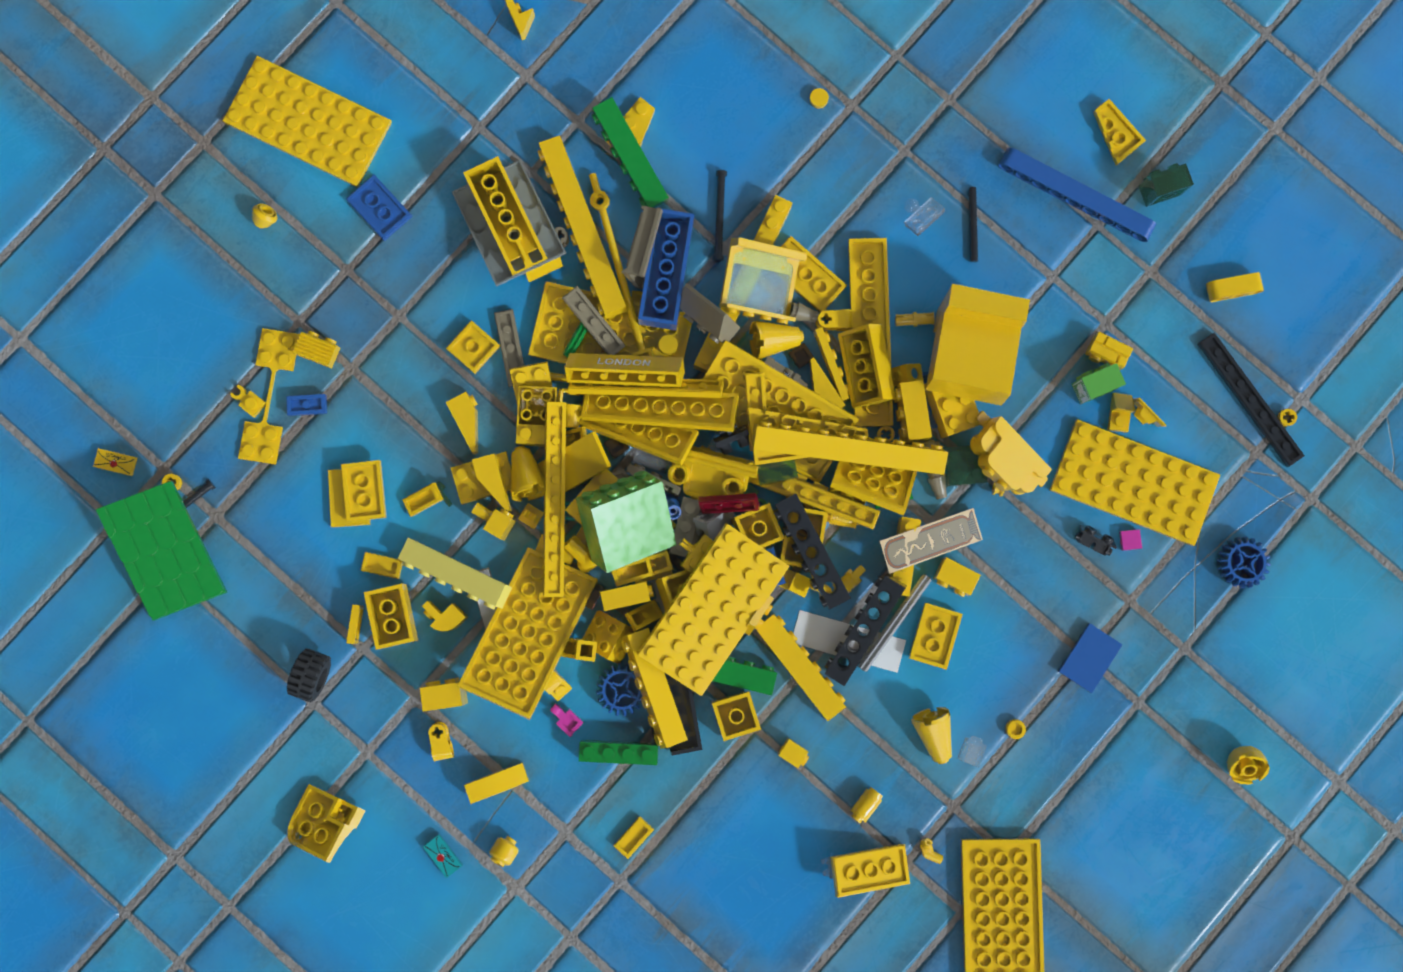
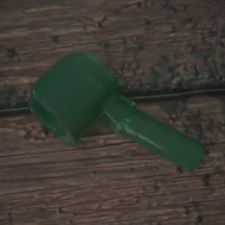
M438 481L436 484L448 507L452 506V502L443 493L446 486Z

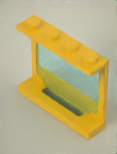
M740 237L731 238L719 307L726 308L725 312L737 314V311L743 312V316L746 317L759 315L761 320L771 321V318L777 319L776 323L788 325V321L795 322L796 318L789 316L798 264L799 261H806L807 253Z

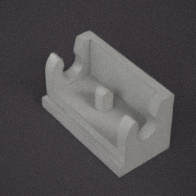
M701 512L693 518V522H695L696 531L699 536L703 530L704 534L713 540L725 523L730 526L733 525L731 519L735 516L734 512L702 514Z

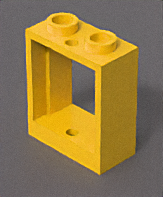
M647 582L600 592L604 611L650 602L651 597H654L652 585H648Z

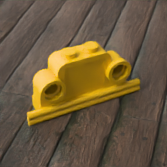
M983 410L980 411L975 419L983 429L979 434L972 437L970 447L974 454L980 455L978 465L982 469L983 474L989 477L999 490H1010L1015 495L1032 492L1037 485L1042 487L1048 480L1046 476L1052 469L1002 416L990 418Z
M692 446L682 466L672 463L668 470V478L675 485L683 484L684 493L691 496V499L698 500L700 496L745 493L749 477L757 478L758 466H754L752 460L728 454L723 455L720 452Z

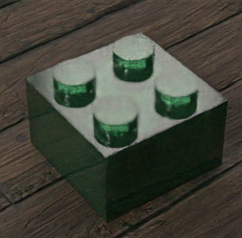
M1176 163L1167 167V170L1161 171L1158 169L1149 173L1150 176L1144 178V182L1138 187L1144 203L1148 207L1181 196L1194 183L1186 163L1182 165Z
M970 445L944 448L948 452L944 473L946 474V488L981 485L988 482L987 476L983 474L982 469L978 465L980 455L974 454Z

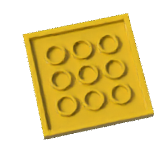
M839 461L830 487L904 515L917 471Z

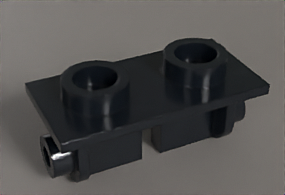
M1080 524L1081 533L1077 532L1075 535L1078 543L1090 548L1094 542L1096 544L1093 550L1104 556L1111 555L1113 551L1111 547L1117 548L1111 536L1107 534L1101 535L1097 533L1095 528L1089 525L1085 527Z

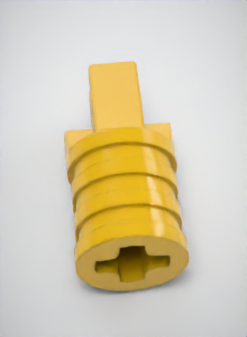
M859 565L854 571L849 569L841 577L848 593L862 581L859 577L866 571L862 565Z

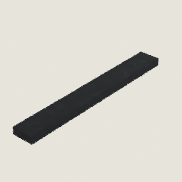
M1215 332L1199 342L1197 345L1286 467H1290L1305 456Z

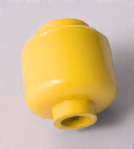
M509 836L505 839L497 838L489 851L490 860L501 867L511 865L519 852L515 846L517 842Z

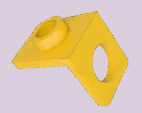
M920 363L903 364L891 368L894 387L903 382L923 380ZM912 368L917 371L918 376L916 379L911 374Z

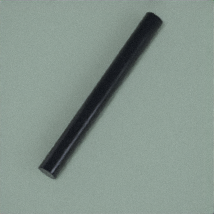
M969 187L970 261L978 262L976 187Z

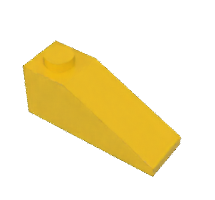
M813 357L809 362L812 390L837 406L844 408L845 403Z
M464 392L447 401L446 404L471 452L476 455L478 454V411L475 406L478 403L473 394L469 396L467 392Z
M490 454L472 459L473 465H470L473 477L476 476L480 483L506 511H512L497 455Z

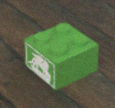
M1106 363L1094 369L1093 372L1092 370L1087 371L1076 377L1077 381L1072 383L1080 405L1126 385L1117 363L1111 366L1110 363Z

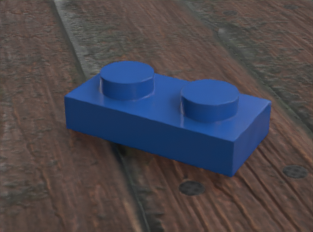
M326 394L286 396L288 416L327 414Z

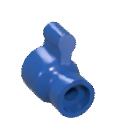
M665 494L671 520L678 519L681 516V505L677 496Z

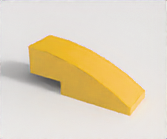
M665 551L612 571L617 587L670 571L674 568L669 552Z
M523 763L466 783L464 786L470 804L524 784L529 779Z

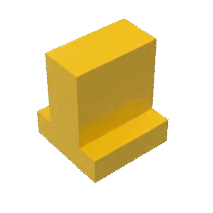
M952 284L936 313L933 330L936 333L926 390L1002 406L1011 395L1021 328L1027 322L1030 299Z

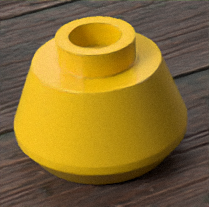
M257 204L252 208V221L259 228H268L278 219L276 211L266 204Z

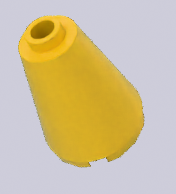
M753 321L750 325L749 334H753V340H750L752 355L758 359L798 347L804 340L803 331H800L799 327L762 321Z
M525 446L516 447L511 453V497L514 501H522V498H528V501L538 499L544 496V475L531 450Z
M936 707L937 711L932 712L930 708L913 715V719H911L912 724L932 760L938 764L947 763L952 757L949 709L946 707Z

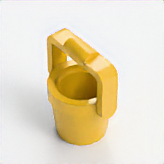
M559 389L557 402L563 401V392L569 394L568 389ZM569 394V395H577V396H579V395H584V398H585V394ZM566 404V427H580L579 422L583 406Z

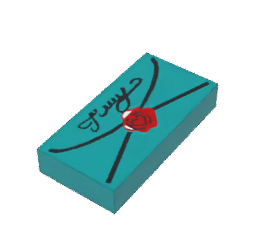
M440 834L423 846L446 878L463 866Z

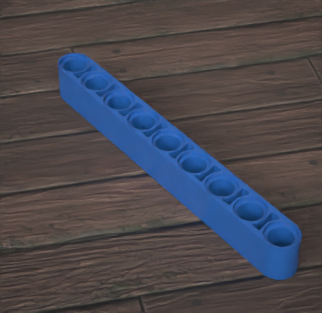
M1007 148L998 164L1005 172L1139 241L1148 242L1156 226V222L1014 148Z

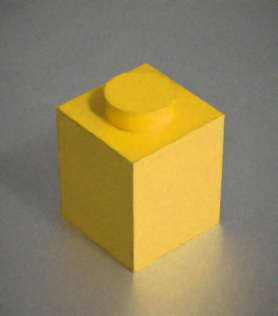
M790 738L786 739L777 753L778 756L796 768H799L800 765L804 766L809 759L807 755L809 753L808 750Z

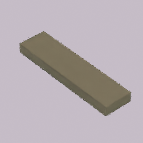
M578 286L562 297V300L606 354L615 355L625 347L624 343Z
M511 309L494 313L509 387H513L510 368L524 366L514 310Z

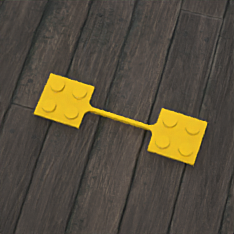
M262 328L255 365L270 368L272 371L263 420L260 423L247 421L244 423L238 459L274 465L277 463L283 427L269 425L267 418L276 372L278 370L294 371L296 354L293 353L300 334Z

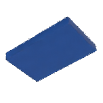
M374 174L346 198L384 241L413 217Z
M1088 623L1058 672L1089 693H1092L1122 647V644L1091 623Z

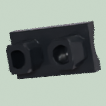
M736 423L733 432L719 431L720 436L713 438L716 447L720 449L723 455L733 451L730 443L736 440L740 448L749 445V432L746 426L738 428Z

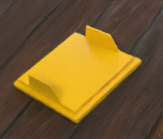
M1140 397L1133 398L1134 405L1137 407L1134 416L1142 424L1153 423L1156 427L1167 426Z

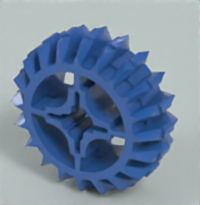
M1236 537L1234 541L1228 540V545L1222 546L1224 551L1218 552L1222 558L1216 560L1218 563L1221 562V566H1218L1217 569L1223 570L1220 576H1227L1225 582H1232L1233 587L1239 585V588H1245L1246 586L1247 588H1252L1253 584H1260L1259 580L1266 579L1263 574L1269 573L1266 566H1271L1269 562L1266 563V559H1269L1271 556L1264 554L1267 549H1260L1262 543L1257 542L1255 544L1256 539L1242 537L1241 539ZM1240 547L1249 549L1252 554L1246 555L1244 551L1240 550ZM1232 556H1233V559H1234L1233 564H1231V557H1232ZM1241 570L1243 574H1246L1248 577L1242 578L1235 573V571Z
M618 663V670H615V667L612 665L610 666L611 673L605 669L604 673L607 677L605 678L600 675L599 679L604 682L596 684L597 687H602V690L596 691V694L603 695L598 701L605 700L606 703L602 707L606 708L609 705V713L613 711V708L616 709V716L619 715L620 710H623V716H626L627 709H629L631 714H634L632 707L635 706L638 710L641 708L638 702L642 703L641 691L638 690L637 695L629 688L632 677L636 678L634 671L628 670L629 664H626L625 669H622L621 663ZM616 674H627L621 683L610 679ZM626 681H628L625 685L627 687L626 689L628 690V693L623 692L622 695H620L619 698H617L619 690H617L616 686L621 687L625 684ZM607 685L615 690L613 701L607 695ZM622 697L634 699L631 704L617 705Z

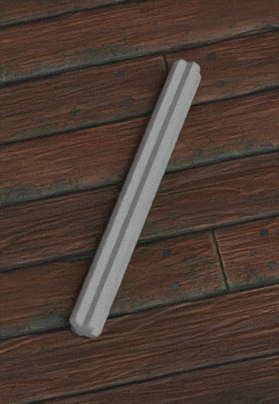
M925 574L920 577L911 590L910 596L906 597L859 663L858 667L861 670L867 672L930 584V577Z

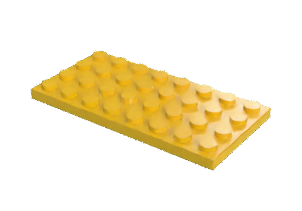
M259 56L254 60L223 119L225 124L357 188L392 123L390 119Z
M545 282L528 353L529 356L566 364L568 358L563 355V351L580 323L579 319L562 300V297L574 289L573 287ZM580 289L598 310L596 305L599 303L597 296L593 298L591 291ZM632 301L638 320L641 303ZM624 312L605 319L604 314H601L625 345L615 355H633L634 352H637L638 348L628 313ZM679 312L677 330L639 325L645 348L651 347L654 356L683 357L684 361L692 323L683 317L684 312ZM588 331L575 352L582 354H606ZM665 335L674 336L678 342L676 352L671 355L663 354L659 349V340Z
M725 340L703 377L704 380H723L724 387L722 393H736L739 395L735 419L738 428L745 425L748 430L745 373L764 372L766 405L768 411L855 426L859 420L858 417ZM808 457L781 462L812 481L820 483L833 460Z
M1077 419L1075 420L1049 491L1180 542L1195 546L1220 474Z
M725 523L639 649L637 655L702 696L748 629L746 626L755 612L762 608L790 566Z
M528 547L509 583L512 589L503 608L497 607L457 686L530 720L598 579L564 564V597H543V554Z
M961 839L964 972H1044L1040 839Z

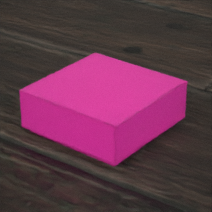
M1140 529L1119 532L1121 551L1142 549Z

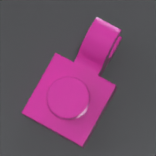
M557 703L550 709L559 718L556 724L569 737L584 723L571 709L565 713Z

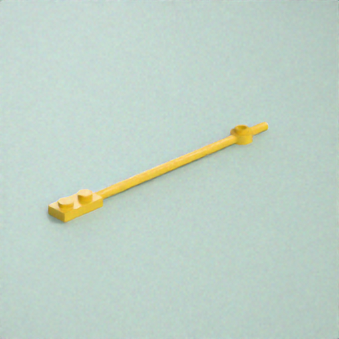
M592 173L589 175L594 193L590 197V204L600 213L638 348V351L634 352L633 356H654L651 347L645 348L626 277L621 272L623 267L606 210L610 204V199L604 191H601L596 173ZM599 200H604L602 204H598Z

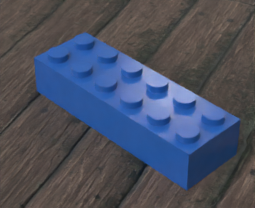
M662 209V216L646 270L638 322L639 325L677 330L694 225V214Z

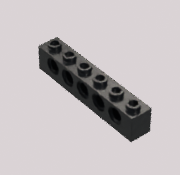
M797 494L775 504L776 509L773 512L778 521L782 520L785 526L782 529L787 538L791 537L794 543L791 546L795 554H800L803 560L800 563L805 573L809 571L812 577L809 580L812 587L820 592L821 596L818 598L822 606L830 610L851 599ZM793 512L797 515L798 520L796 523L788 521L787 515ZM798 530L806 532L807 537L805 540L801 541L796 537ZM808 547L815 549L816 555L814 558L806 556L805 551ZM818 564L825 568L822 576L815 573L814 569ZM826 582H831L834 585L833 592H825L824 584Z
M886 574L885 577H879L875 584L878 587L874 594L870 592L865 600V603H867L864 610L860 608L855 616L856 624L854 627L852 625L849 626L844 634L847 636L844 643L840 641L834 650L837 652L835 658L830 657L824 666L827 668L825 675L843 686L848 682L907 585L889 574ZM882 591L887 592L890 596L889 600H881L879 593ZM869 609H878L879 616L872 617L869 614ZM859 625H867L869 632L862 633L859 630ZM856 641L859 644V648H850L849 642ZM846 657L849 664L846 666L841 665L839 658Z

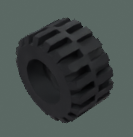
M308 648L303 650L297 657L289 674L287 694L310 703L313 702L321 693L328 678L331 667L330 656Z

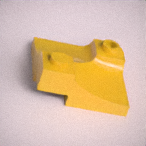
M308 784L289 822L287 830L288 840L290 844L330 863L344 839L354 828H357L365 810Z

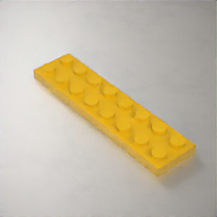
M722 393L721 398L585 394L581 419L586 421L733 432L739 395L736 393Z

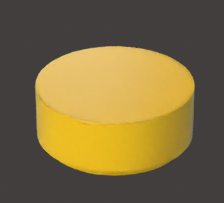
M821 88L813 90L810 95V104L817 109L825 107L829 99L828 93Z
M665 335L659 340V349L663 354L671 355L676 352L678 342L674 336Z
M1012 719L1007 722L1005 731L1010 738L1020 739L1025 735L1026 727L1022 721Z

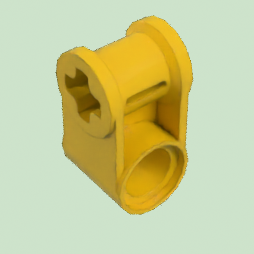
M852 310L822 311L818 315L815 324L817 328L823 327L824 331L851 330ZM823 317H825L826 320H829L827 324H825L824 321H821Z
M443 722L435 723L428 731L433 761L453 758L454 750L447 725ZM437 727L443 731L440 736L438 733H434Z

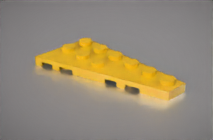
M747 407L751 441L754 424H760V421L772 423L771 426L779 427V424L791 425V429H798L799 426L808 427L813 432H817L818 429L828 430L829 434L835 435L837 432H845L850 437L861 434L866 435L867 439H869L868 429ZM753 450L755 465L808 458L805 456Z

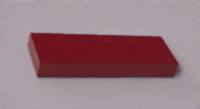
M756 493L700 496L698 498L702 514L758 511L760 509Z

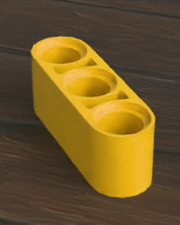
M1260 272L1206 283L1210 302L1258 294L1264 291Z

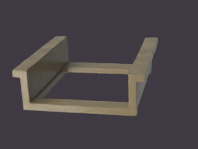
M641 207L643 212L640 214L626 264L627 268L621 271L633 286L638 289H643L646 270L663 212L661 208Z

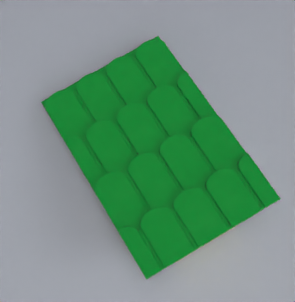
M173 481L95 509L153 621L228 593Z

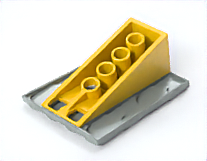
M497 156L463 172L468 184L452 191L496 287L566 254L520 160L503 167Z

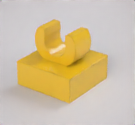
M527 503L518 520L535 529L544 516V512Z

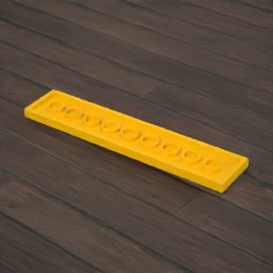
M887 238L849 239L852 329L866 324H882L891 369ZM893 400L854 408V416L859 418L855 426H893Z

